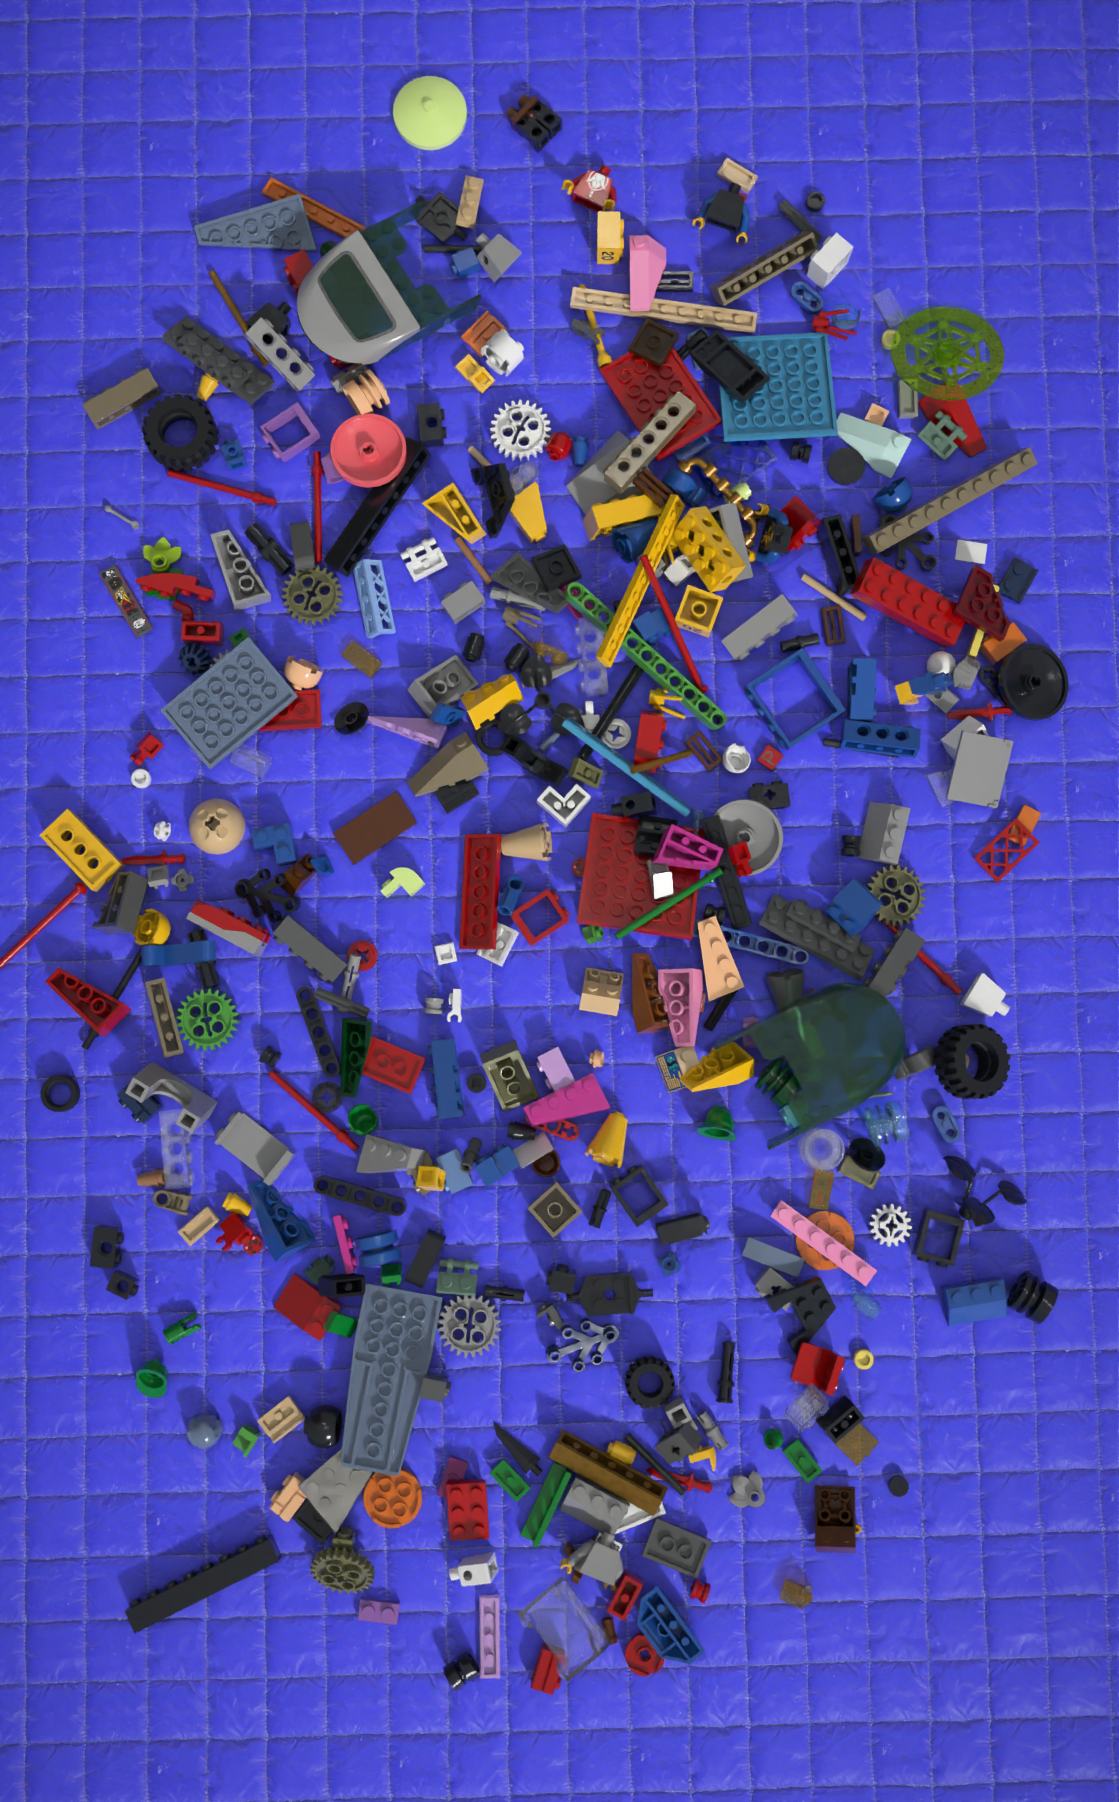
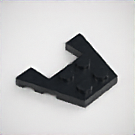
M505 463L471 469L475 486L485 483L493 516L486 522L490 539L498 537L515 501V492L511 486L510 474Z
M818 1276L797 1283L796 1287L784 1288L779 1290V1293L764 1296L770 1310L774 1313L787 1303H790L802 1328L786 1340L796 1355L802 1342L808 1343L836 1309L822 1279Z

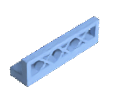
M363 559L357 563L353 571L367 638H374L380 634H394L396 631L382 561ZM370 565H376V575L371 571ZM375 583L380 586V593L375 589ZM379 601L384 605V611L379 608ZM382 619L387 622L388 629H383Z

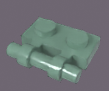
M939 411L935 417L940 422L936 425L930 421L917 436L946 461L958 448V445L954 442L956 437L963 442L967 435L963 432L964 429L961 426L955 425L950 420L951 417L948 414L945 415ZM944 426L953 432L950 436L941 430Z
M449 1257L448 1259H440L439 1266L447 1267V1271L438 1272L436 1292L476 1296L478 1276L471 1274V1269L479 1270V1262H472L471 1259L461 1261ZM454 1268L464 1269V1274L453 1273Z

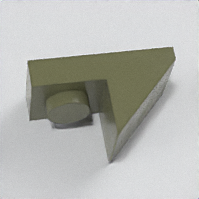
M574 757L568 776L571 777L570 780L598 789L604 771L580 758Z

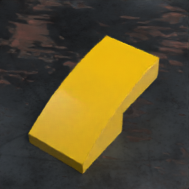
M470 354L455 366V369L481 394L495 382V379L483 366L481 367Z

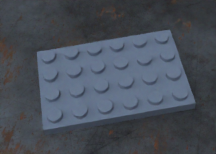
M247 637L160 711L209 770H211L299 696L251 638Z

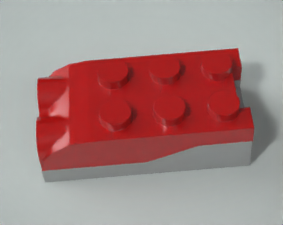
M200 900L194 903L186 919L251 954L261 957L271 939V936L267 935L268 931L256 924L254 927L250 926L251 921L239 915L237 918L233 917L235 913L222 906L218 909Z

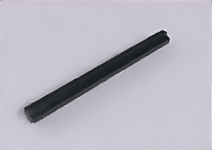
M639 665L633 666L592 731V734L600 740L644 672ZM585 743L578 753V757L587 761L594 749Z

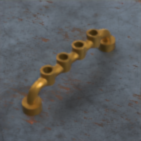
M698 457L690 458L687 461L681 460L677 465L684 473L689 475L693 471L691 467L698 465L728 501L736 503L738 512L751 527L749 533L743 532L745 544L748 547L754 544L753 538L758 532V524L753 517L755 512L750 506L745 508L742 505L741 501L743 498L737 491L732 493L729 490L730 483L724 476L721 479L717 476L716 472L718 469L712 462L707 464L702 458Z

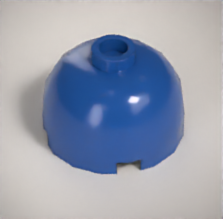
M901 477L891 482L892 485L889 487L885 486L876 493L874 500L880 509L889 513L895 511L901 513L908 508L907 504L911 501L913 493L906 477Z

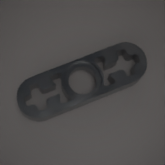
M990 666L982 668L978 673L979 682L1002 706H1006L1007 704L1002 695L998 694L995 690L996 685H999V673ZM985 673H991V680L989 678L984 679ZM997 679L998 681L991 686L992 681Z

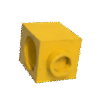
M419 1166L416 1186L424 1190L443 1191L446 1172L438 1167Z

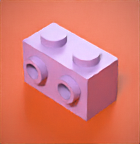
M559 1047L537 1057L539 1061L536 1064L540 1072H545L547 1078L544 1080L549 1090L553 1089L555 1092L575 1082Z

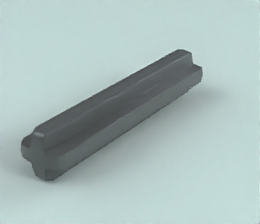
M786 199L780 203L779 209L802 232H813L817 244L822 240L823 236Z
M318 988L314 995L316 999L362 1018H366L370 1011L369 1008L322 988Z

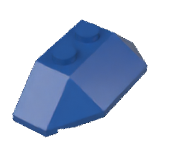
M658 1585L641 1597L637 1626L661 1658L691 1664L705 1653L703 1646L690 1625L668 1595Z

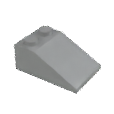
M454 655L415 679L407 690L429 718L439 702L453 705L460 700L464 693L473 690L479 684L458 656Z

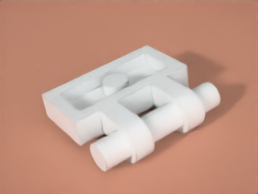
M434 537L428 540L424 539L420 544L412 548L410 546L400 554L403 561L408 558L411 559L405 565L414 582L448 566L440 548L431 549V546L437 544ZM423 550L426 551V554L418 558L415 555Z

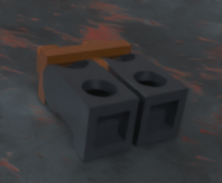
M523 94L518 100V105L521 109L518 111L514 107H510L506 112V116L512 123V129L532 144L533 149L539 153L550 142L549 139L552 140L562 129V118L538 101V98L535 96L530 98Z

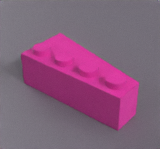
M591 1073L523 1107L522 1110L530 1126L534 1127L606 1111L611 1107L594 1074Z

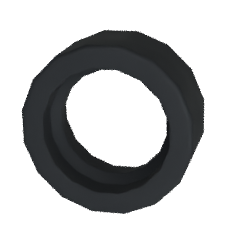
M499 719L485 720L480 724L481 728L476 731L478 748L488 756L504 754L500 750L502 745L494 749L487 747L483 742L485 730L489 727H498Z
M66 1075L48 1078L40 1091L42 1103L46 1108L54 1112H65L72 1109L80 1098L78 1083L72 1077ZM64 1082L71 1088L72 1096L64 1105L54 1104L49 1097V1091L55 1083Z

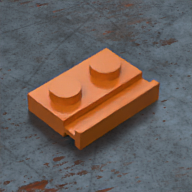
M486 311L461 336V339L482 357L481 348L496 332L501 329L507 331V329Z

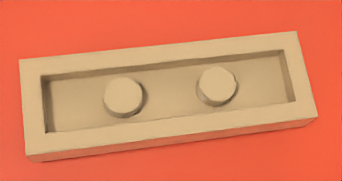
M466 175L456 225L474 229L484 179Z

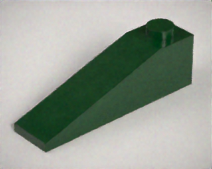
M342 1018L340 1095L356 1097L372 1040V1018Z

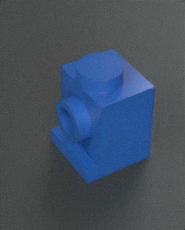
M228 439L224 441L221 449L229 470L233 471L248 466L239 440Z

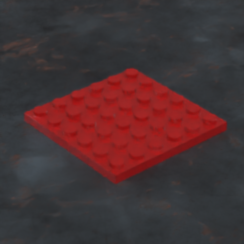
M592 813L576 923L620 930L671 898L654 900L647 868V861L653 860V857L634 855L638 819ZM677 825V827L702 839L705 838L703 829ZM668 866L669 872H672L673 896L700 879L701 870ZM698 890L632 932L692 940Z

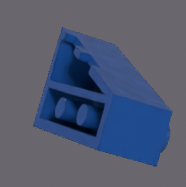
M853 658L847 666V720L870 722L873 720V717H876L874 699L876 698L877 659Z

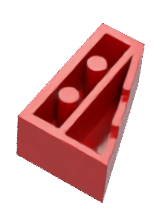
M641 709L633 760L634 765L661 758L658 757V752L663 750L664 739L661 738V732L666 730L667 724L663 712ZM660 766L645 770L643 772L655 773L656 768L660 769Z

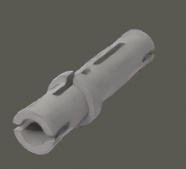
M492 586L490 599H497L509 605L512 603L545 612L546 608L510 589L505 590Z
M351 953L347 970H344L345 978L341 990V997L345 998L348 985L350 986L347 995L348 1000H352L362 958L360 955ZM352 966H354L352 978L349 980ZM337 1008L338 1011L347 1012V1013H348V1011H345V1010H343V1009Z

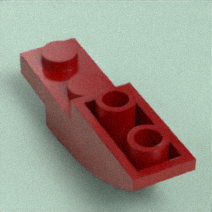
M153 574L137 578L135 582L140 586L141 590L146 592L155 590L158 591V595L169 598L170 595L175 597L177 590H179L178 593L185 596H190V594L196 595L197 599L208 602V599L214 601L216 595L213 590L200 587V580L197 577L183 574Z

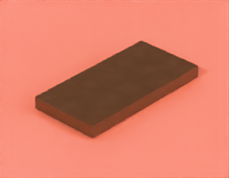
M395 791L333 832V835L353 865H355L416 825L417 821L397 791Z

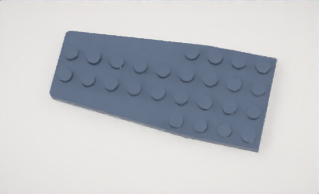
M372 1284L365 1285V1294L363 1295L353 1348L340 1461L342 1466L392 1476L400 1474L420 1402L419 1396L423 1377L428 1373L443 1297Z

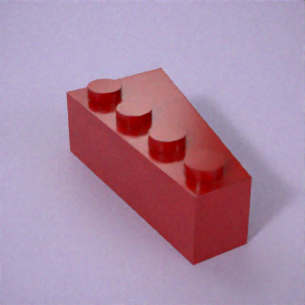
M60 968L44 981L103 1037L132 1010L123 1002Z

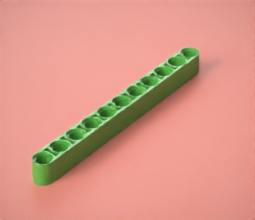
M579 582L569 584L564 593L567 602L605 635L615 614ZM570 589L577 590L579 595H571ZM584 602H590L593 609H587ZM604 615L607 618V622L600 621L598 616ZM629 628L620 649L672 696L682 697L683 700L679 702L707 728L715 731L724 726L727 721L725 713ZM632 640L635 643V648L629 647L627 641ZM641 653L648 654L649 661H645ZM656 666L663 668L662 674L656 671ZM671 678L677 681V686L671 685ZM684 691L690 692L692 698L687 699L684 696ZM698 704H703L706 708V711H700L698 708ZM713 716L719 718V720H720V724H719V725H716V724L713 722V720H712Z

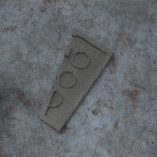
M518 552L490 575L491 580L555 614H558L570 604L559 588L547 592L534 566Z

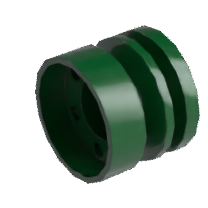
M779 1056L767 1065L754 1085L756 1089H760L764 1084L766 1085L762 1090L763 1095L772 1090L773 1093L770 1101L778 1108L784 1106L806 1079L797 1069L788 1074L787 1071L790 1067L788 1062L781 1068L780 1066L784 1061L782 1056Z

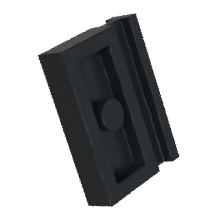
M464 779L455 782L456 785H445L433 792L447 814L480 795L471 780L466 781Z

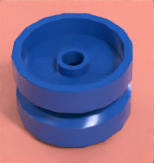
M389 1230L356 1238L354 1240L356 1250H369L358 1257L360 1267L378 1266L402 1258L400 1247H387V1245L394 1244L399 1240L397 1230Z

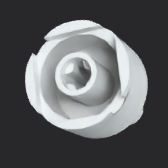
M501 329L481 348L482 357L486 355L487 360L485 362L496 373L500 375L506 373L505 376H508L524 359L522 352L524 347L520 342H515L506 330Z

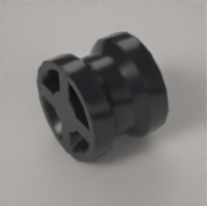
M268 1045L260 1056L259 1062L266 1063L270 1069H273L280 1060L282 1053L280 1051L276 1052L272 1046Z
M472 1074L467 1080L468 1089L474 1093L482 1092L486 1088V1079L481 1074Z

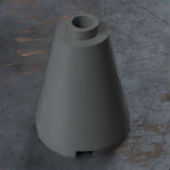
M786 969L784 972L777 970L766 974V980L781 1020H785V1023L797 1022V1019L801 1016L805 977L803 969Z

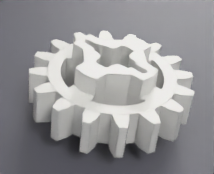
M882 1204V1210L875 1208L877 1214H870L873 1221L868 1222V1224L873 1226V1228L869 1229V1232L875 1233L872 1238L875 1240L880 1238L879 1244L881 1245L886 1241V1246L888 1247L891 1246V1242L898 1246V1240L904 1243L903 1236H910L906 1231L907 1229H912V1226L907 1225V1222L911 1221V1218H905L907 1212L905 1210L900 1212V1206L894 1209L893 1204H889V1208ZM886 1213L885 1217L882 1220H879V1218ZM895 1213H896L897 1215H899V1217L901 1218L902 1222H898V1221L896 1220V1215H895ZM891 1221L892 1223H894V1226L890 1227L889 1230V1228L886 1227V1223L888 1224ZM878 1228H882L885 1237L879 1233ZM901 1230V1232L894 1237V1234L897 1231Z

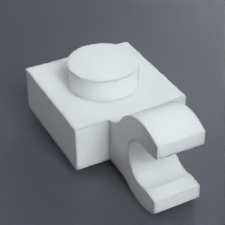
M585 701L586 715H582L585 729L592 733L600 717L599 715H594L593 701Z
M453 989V993L449 994V1005H453V1010L447 1015L448 1022H451L452 1015L458 1016V1022L462 1021L461 989Z

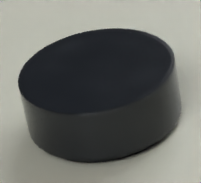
M817 191L811 192L806 200V207L812 212L821 211L825 204L824 195Z
M895 1475L890 1478L888 1489L894 1496L902 1497L908 1492L909 1484L904 1477Z

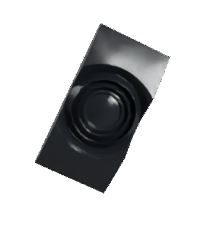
M715 330L690 352V356L705 374L714 378L726 394L741 403H744L770 380L766 373L718 330Z

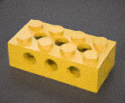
M706 506L691 508L675 527L672 533L673 538L710 593L726 590L746 567V564Z
M66 809L39 835L92 891L99 892L125 867L94 832L69 809ZM72 833L71 840L67 841V836ZM85 846V852L80 855V849ZM96 860H98L99 864H98V866L94 869V868H93V863H94Z

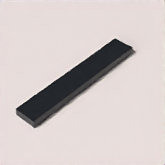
M720 814L702 819L700 821L706 841L724 849L715 869L719 867L723 874L718 876V881L732 927L736 930L751 926L753 923L736 867L733 866L727 849L729 844Z

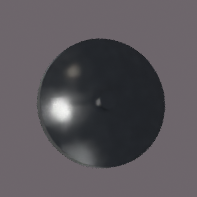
M1027 644L1012 650L1005 657L999 671V688L1005 703L1016 715L1027 720H1042L1056 714L1064 705L1068 695V676L1063 663L1053 651L1041 645Z

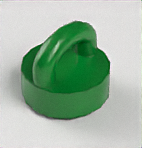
M769 1429L765 1432L764 1443L766 1447L773 1450L782 1446L783 1435L780 1429Z

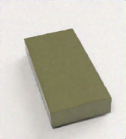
M847 1154L837 1171L873 1190L881 1175L879 1171L871 1172L860 1168Z

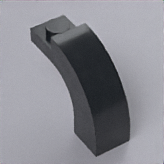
M512 734L508 736L500 748L505 755L543 781L550 782L557 787L568 772L566 768L542 756L524 740Z

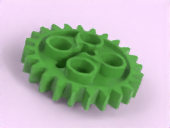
M211 988L208 989L207 993L204 989H201L200 995L193 991L194 997L192 998L187 995L188 1002H181L184 1009H178L182 1013L181 1016H176L177 1019L181 1020V1023L177 1024L178 1027H182L179 1034H185L183 1041L190 1039L189 1046L196 1043V1049L198 1050L202 1045L203 1051H207L208 1046H210L212 1051L215 1050V1045L223 1048L222 1042L229 1044L227 1037H235L231 1033L232 1030L238 1031L234 1024L240 1023L239 1020H235V1017L240 1014L233 1011L237 1008V1005L231 1006L230 1004L233 999L225 1000L227 994L224 993L220 996V990H216L213 994ZM204 1003H207V1013L204 1008ZM218 1003L220 1010L214 1014L211 1007L213 1004ZM195 1007H199L201 1010V1014L198 1017L193 1016V1009ZM207 1015L208 1017H212V1020L209 1021V1024L204 1022V1019L207 1018ZM218 1022L223 1024V1030L220 1033L215 1030V1025ZM200 1025L204 1028L202 1036L196 1034V1029ZM209 1026H210V1030H211V1032H212V1036H211V1037L209 1036Z

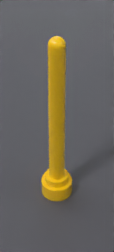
M580 284L579 288H586V286L584 284ZM585 310L591 329L598 328L594 312ZM597 334L595 337L600 340V344H596L599 354L597 364L599 369L611 363L612 358L605 352L601 335Z

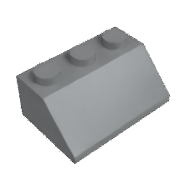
M869 802L861 843L859 844L860 856L856 858L892 865L893 867L897 865L911 808L895 804Z
M577 1474L560 1510L602 1533L606 1532L614 1536L630 1503Z

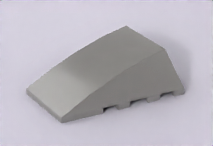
M618 430L566 485V488L585 516L591 509V506L596 503L606 504L613 499L619 498L624 500L630 495L636 494L641 496L644 494L632 483L620 494L604 481V469L609 463L613 464L618 453L629 446L630 440ZM639 453L632 454L635 458L640 457ZM623 466L619 470L627 471L628 468ZM639 480L646 488L649 489V487L643 481Z

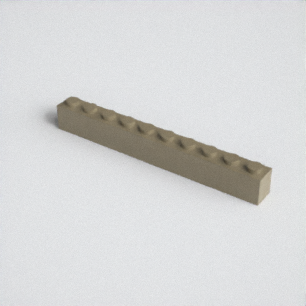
M1031 447L1020 448L862 536L869 554L880 553L1034 467L1038 463Z

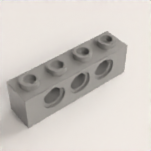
M261 317L243 336L293 389L299 392L315 376L313 367L308 362L304 363L299 358L301 356L295 348L291 349L286 344L287 340L280 333L277 334L272 329L274 326L267 319L263 320ZM263 335H269L272 343L265 344L262 340ZM277 349H282L285 352L284 359L277 357ZM291 363L298 365V373L291 372Z

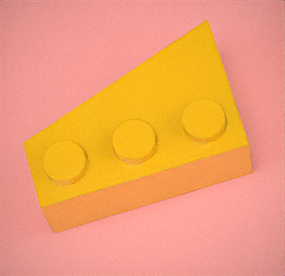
M512 673L502 675L496 681L487 682L474 691H467L460 697L466 713L476 730L481 728L480 724L485 720L489 719L491 721L495 719L494 714L504 709L507 705L517 704L524 700Z

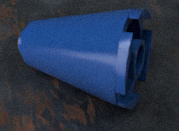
M657 518L612 529L614 531L611 533L613 546L616 552H621L623 556L620 558L625 563L633 562L644 552L658 523Z

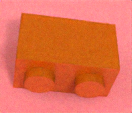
M1013 622L1010 624L1004 640L1000 642L988 635L982 640L983 644L979 649L993 666L1012 650L1024 644L1027 639Z

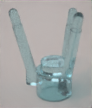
M691 809L690 815H687L685 827H689L691 822V826H695L694 835L698 836L699 827H702L700 820L708 818L705 817L706 811Z

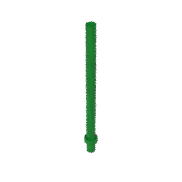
M718 867L712 872H706L705 876L614 933L617 940L621 939L702 886L714 882L715 878L723 874L722 870Z

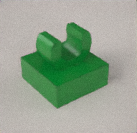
M243 627L228 638L233 646L237 647L250 635Z
M401 1263L382 1265V1283H386L387 1287H390V1282H397V1286H400L402 1281Z

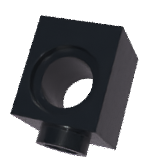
M121 1270L114 1271L105 1290L127 1300L131 1296L134 1297L140 1287L137 1285L139 1279ZM122 1280L128 1283L127 1290L121 1288L120 1283Z

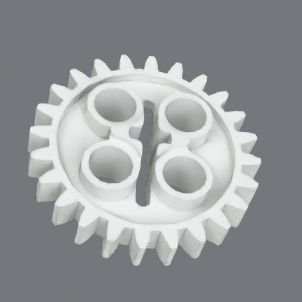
M521 399L518 405L512 401V406L510 407L505 403V410L499 408L500 415L494 414L496 421H491L493 428H490V433L493 434L491 440L495 441V448L499 447V453L505 451V458L512 455V461L517 456L520 462H522L524 456L529 461V455L531 454L536 458V451L543 453L541 446H546L547 442L545 440H549L550 435L548 434L551 433V428L548 427L550 421L546 420L547 414H542V408L536 410V403L529 406L528 400L523 405ZM516 415L522 417L519 421H515L512 418ZM535 424L538 426V428L536 430L529 429V426ZM506 431L513 433L510 437L503 435ZM522 440L529 442L526 446H522L519 443Z

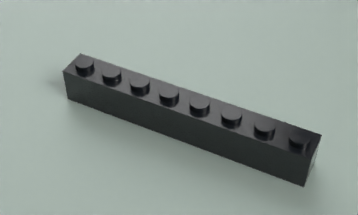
M408 437L405 439L407 456L400 473L390 482L373 487L324 558L323 561L332 570L349 577L431 456V453L422 443Z
M272 1534L267 1537L262 1535L254 1540L255 1543L249 1546L244 1544L236 1549L237 1552L231 1555L228 1552L219 1557V1561L213 1564L210 1561L201 1566V1570L197 1572L192 1570L183 1575V1579L179 1581L174 1579L165 1584V1588L161 1590L156 1588L147 1593V1597L143 1599L138 1597L129 1602V1607L125 1610V1614L134 1633L279 1562L282 1555Z

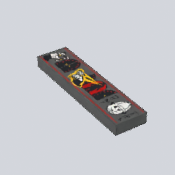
M114 564L99 573L136 638L138 639L154 630L117 566Z

